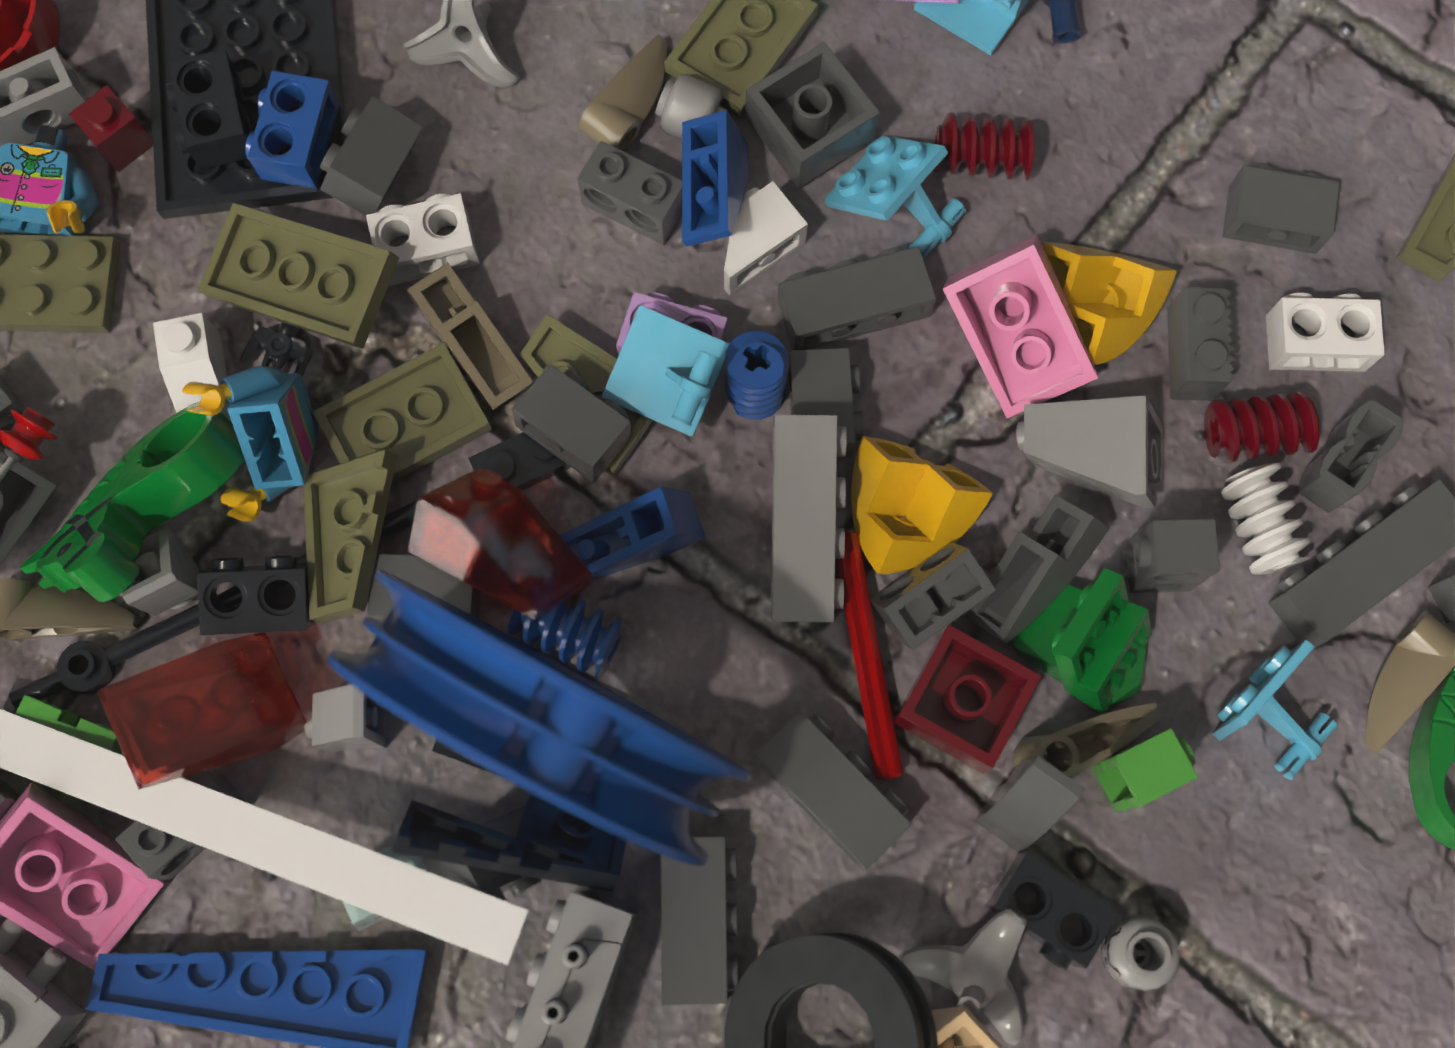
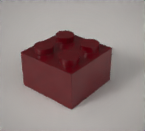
M948 624L939 636L893 723L984 774L994 768L1042 676Z

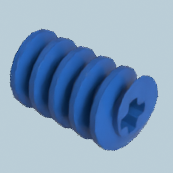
M749 331L738 335L730 342L725 354L726 396L737 415L749 420H761L772 416L780 409L785 399L789 357L785 346L775 336L765 331Z
M547 580L536 590H528L516 605L510 617L507 632L514 635L523 629V640L528 644H533L541 638V650L547 654L552 653L559 647V659L564 663L570 662L578 655L577 669L584 673L596 664L595 678L597 680L601 679L621 641L622 619L617 617L607 628L602 626L604 610L601 608L588 619L584 616L586 600L581 599L571 609L567 608L568 591L563 590L553 600L548 598L551 582Z

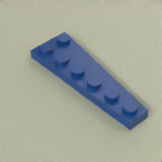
M381 949L99 954L85 1010L322 1048H411L429 950Z

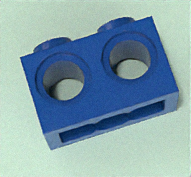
M277 71L271 72L267 88H263L259 94V118L256 129L249 133L246 140V156L261 180L317 189L322 172L320 165L327 153L340 105L328 80ZM302 105L298 110L289 112L294 106ZM291 147L287 153L277 155L281 149Z

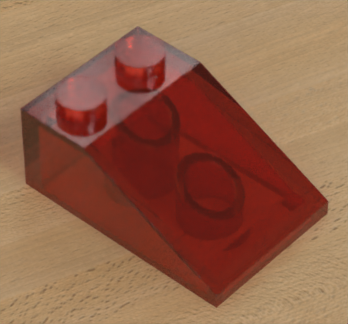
M478 468L418 497L407 551L534 620L591 583L592 574L522 490L502 480V477L494 471Z
M266 632L215 643L103 687L97 693L139 790L280 749L307 723Z

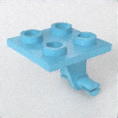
M960 0L959 4L916 2L914 10L991 56L1030 0Z
M884 135L867 147L864 156L850 171L843 174L837 180L833 190L823 199L827 207L888 221L899 207L904 204L925 228L920 236L909 246V249L919 246L923 260L938 242H946L952 235L951 228L966 213V208H963L964 205L957 199L952 198L938 214L920 185L948 154L944 146Z
M639 305L602 398L610 399L624 408L694 437L725 364V354L730 343Z
M1307 640L1291 651L1286 646H1282L1272 657L1268 656L1248 678L1255 685L1253 686L1250 683L1240 694L1236 693L1216 714L1222 723L1212 733L1214 737L1221 741L1247 725L1258 714L1288 739L1292 745L1278 763L1274 765L1278 772L1284 771L1287 768L1282 776L1289 780L1294 779V776L1309 759L1316 760L1323 752L1320 746L1338 728V724L1334 720L1327 722L1330 716L1320 712L1304 731L1272 697L1315 647Z

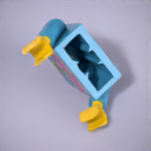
M41 125L38 128L33 146L9 142L1 146L0 231L22 235L81 236L85 231L83 223L98 209L100 202L89 173L81 167L70 153L64 151L68 135L64 131L52 126Z
M256 366L222 378L221 385L218 386L193 381L187 383L182 389L184 394H201L199 405L187 409L191 413L208 416L217 415L224 407L225 400L227 399L230 402L227 410L255 488L248 492L235 486L229 487L221 495L220 501L225 505L233 507L227 515L240 521L251 522L255 520L261 511V501L264 499L270 502L293 486L305 485L318 437V426L302 376L298 373L284 374L282 370L274 367Z

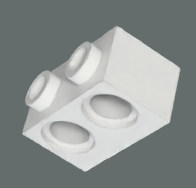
M461 193L455 195L436 194L429 197L425 202L407 206L399 204L388 205L377 213L366 215L372 245L389 250L399 257L389 286L425 278L447 262L454 271L480 265L469 215ZM444 226H456L455 230L448 235H436ZM397 237H409L401 246H390L391 242Z
M1293 293L1282 297L1266 315L1269 370L1365 372L1385 355L1380 300L1361 299V296L1357 294H1342L1330 299L1313 298L1309 293ZM1292 323L1301 326L1305 330L1307 337L1298 334L1294 330ZM1341 325L1349 327L1354 333L1355 338L1347 335Z

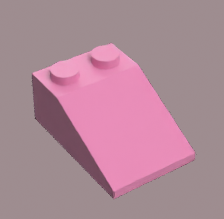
M1037 234L948 277L943 291L1006 418L1023 412L1024 405L1046 402L1098 379V374L1060 282Z
M31 782L0 820V914L95 971L98 955L111 953L162 888L164 880L149 879L119 844L78 811Z

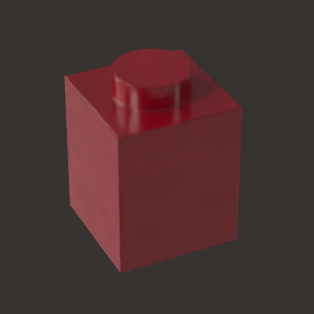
M107 85L69 113L73 121L118 173L153 147V140Z

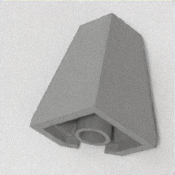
M1146 395L1024 405V421L1018 422L1016 429L1017 445L1019 450L1023 451L1036 467L1143 508H1155L1157 491L1149 490L1151 483H1161L1163 476V425Z

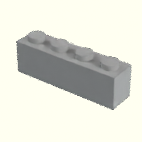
M837 415L773 416L772 621L834 622V609H843L844 580L835 579V559H844L845 531L844 528H836V508H845L846 482L845 477H836L837 457L846 456L847 435L846 426H837Z

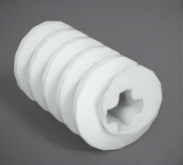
M1268 463L1239 472L1225 480V482L1231 483L1221 492L1224 500L1238 501L1228 510L1230 517L1233 519H1246L1236 527L1235 531L1238 537L1253 538L1242 547V550L1246 556H1261L1249 566L1251 573L1255 575L1272 573L1311 559V557H1300L1298 553L1310 543L1309 538H1292L1291 535L1293 531L1303 524L1302 519H1285L1284 514L1296 505L1295 501L1278 500L1277 498L1279 493L1289 487L1287 481L1271 482L1269 478L1281 469L1280 463Z

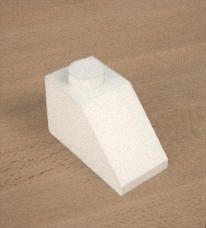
M774 181L762 189L758 187L752 188L744 195L733 234L729 238L725 262L724 289L729 296L806 244L808 223Z
M203 313L153 323L159 369L177 413L201 401V394L190 395L182 392L183 387L187 383L195 381L218 386L221 385V379L227 376L221 334ZM226 399L221 412L231 421L227 410L230 402Z

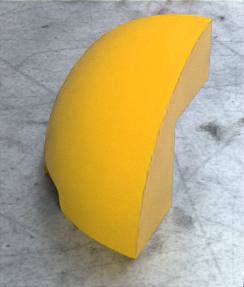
M1043 242L1042 244L1060 282L1093 365L1103 364L1118 357L1144 334L1163 306L1177 270L1156 263L1109 251L1062 243Z
M862 436L852 474V515L860 546L870 565L878 574H891L912 569L948 543H955L978 519L993 494L979 481L948 463L944 466L935 465L928 460L921 459L916 454L914 448L884 439Z

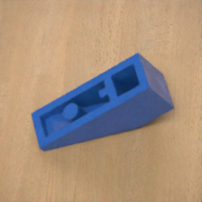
M727 110L682 122V242L688 247L733 234L749 183L748 143Z
M660 486L540 544L539 547L553 591L559 592L667 556L706 537L690 491Z

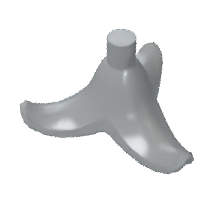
M443 0L440 21L418 36L403 43L408 57L420 65H437L461 61L480 79L501 88H509L520 79L519 74L510 69L500 59L487 33V18L491 14V7L483 0H479L475 4L473 0Z
M1005 909L990 919L964 946L925 945L912 948L901 954L899 959L914 976L927 978L943 985L955 993L959 999L958 1007L965 1006L974 1016L981 1011L993 1023L1004 1041L1011 1045H1016L1022 1040L1024 1036L1023 1016L1008 973L1027 924L1025 917L1020 916L1014 910Z

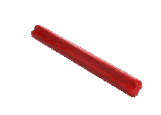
M848 531L845 532L844 559H835L838 578L844 580V610L875 777L881 781L890 780L902 776L903 770L859 538L856 532Z

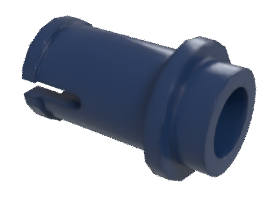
M1044 0L1045 5L1049 6L1053 42L1064 44L1078 40L1083 35L1080 27L1077 0Z

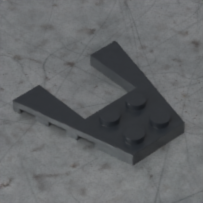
M436 739L432 749L433 752L500 776ZM529 791L515 837L411 800L394 840L391 852L613 891L620 876L627 839L607 831Z

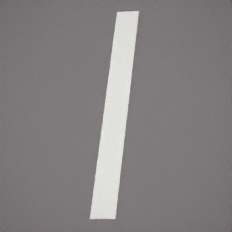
M0 709V768L505 965L509 964L529 910Z

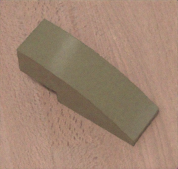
M448 262L407 289V294L441 342L445 343L452 357L492 410L534 383L478 301L475 302Z

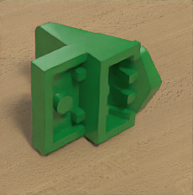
M1104 568L1094 584L1089 583L1084 590L1068 584L1055 600L1014 638L1013 642L1016 652L1022 658L1062 683L1066 692L1094 709L1098 714L1103 715L1107 709L1116 707L1142 690L1147 655L1146 644L1152 636L1148 609L1129 602L1123 575Z

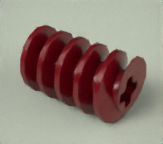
M949 112L946 114L942 124L937 126L934 144L942 145L946 148L948 154L943 160H948L951 174L955 175L961 162H966L969 176H975L980 164L983 163L986 165L988 178H993L999 165H1004L1007 180H1012L1017 168L1023 167L1025 180L1027 181L1034 158L1035 134L1031 120H1023L1015 132L1013 120L1011 118H1004L996 131L995 121L992 116L984 117L979 129H977L973 114H967L961 126L958 127L955 113ZM942 161L934 168L932 172L937 173Z
M1291 392L1287 396L1271 394L1266 399L1263 396H1252L1247 401L1243 398H1233L1228 403L1223 400H1213L1208 405L1204 416L1206 445L1211 457L1216 458L1220 449L1223 448L1227 460L1231 462L1239 458L1240 446L1243 447V451L1248 459L1257 458L1260 444H1262L1266 456L1275 457L1278 454L1280 442L1285 454L1294 455L1298 451L1299 440L1305 452L1314 453L1319 443L1318 413L1313 401L1303 392Z

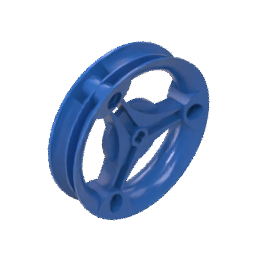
M378 569L374 577L387 588L393 601V607L384 622L371 617L363 619L362 624L376 635L368 651L359 654H349L333 650L330 653L327 663L335 672L368 697L410 724L539 797L607 831L661 855L695 866H703L706 863L709 855L694 840L690 827V814L693 809L703 814L717 817L720 809L700 793L705 787L719 779L736 778L749 782L753 773L684 731L542 652L431 593L384 570Z

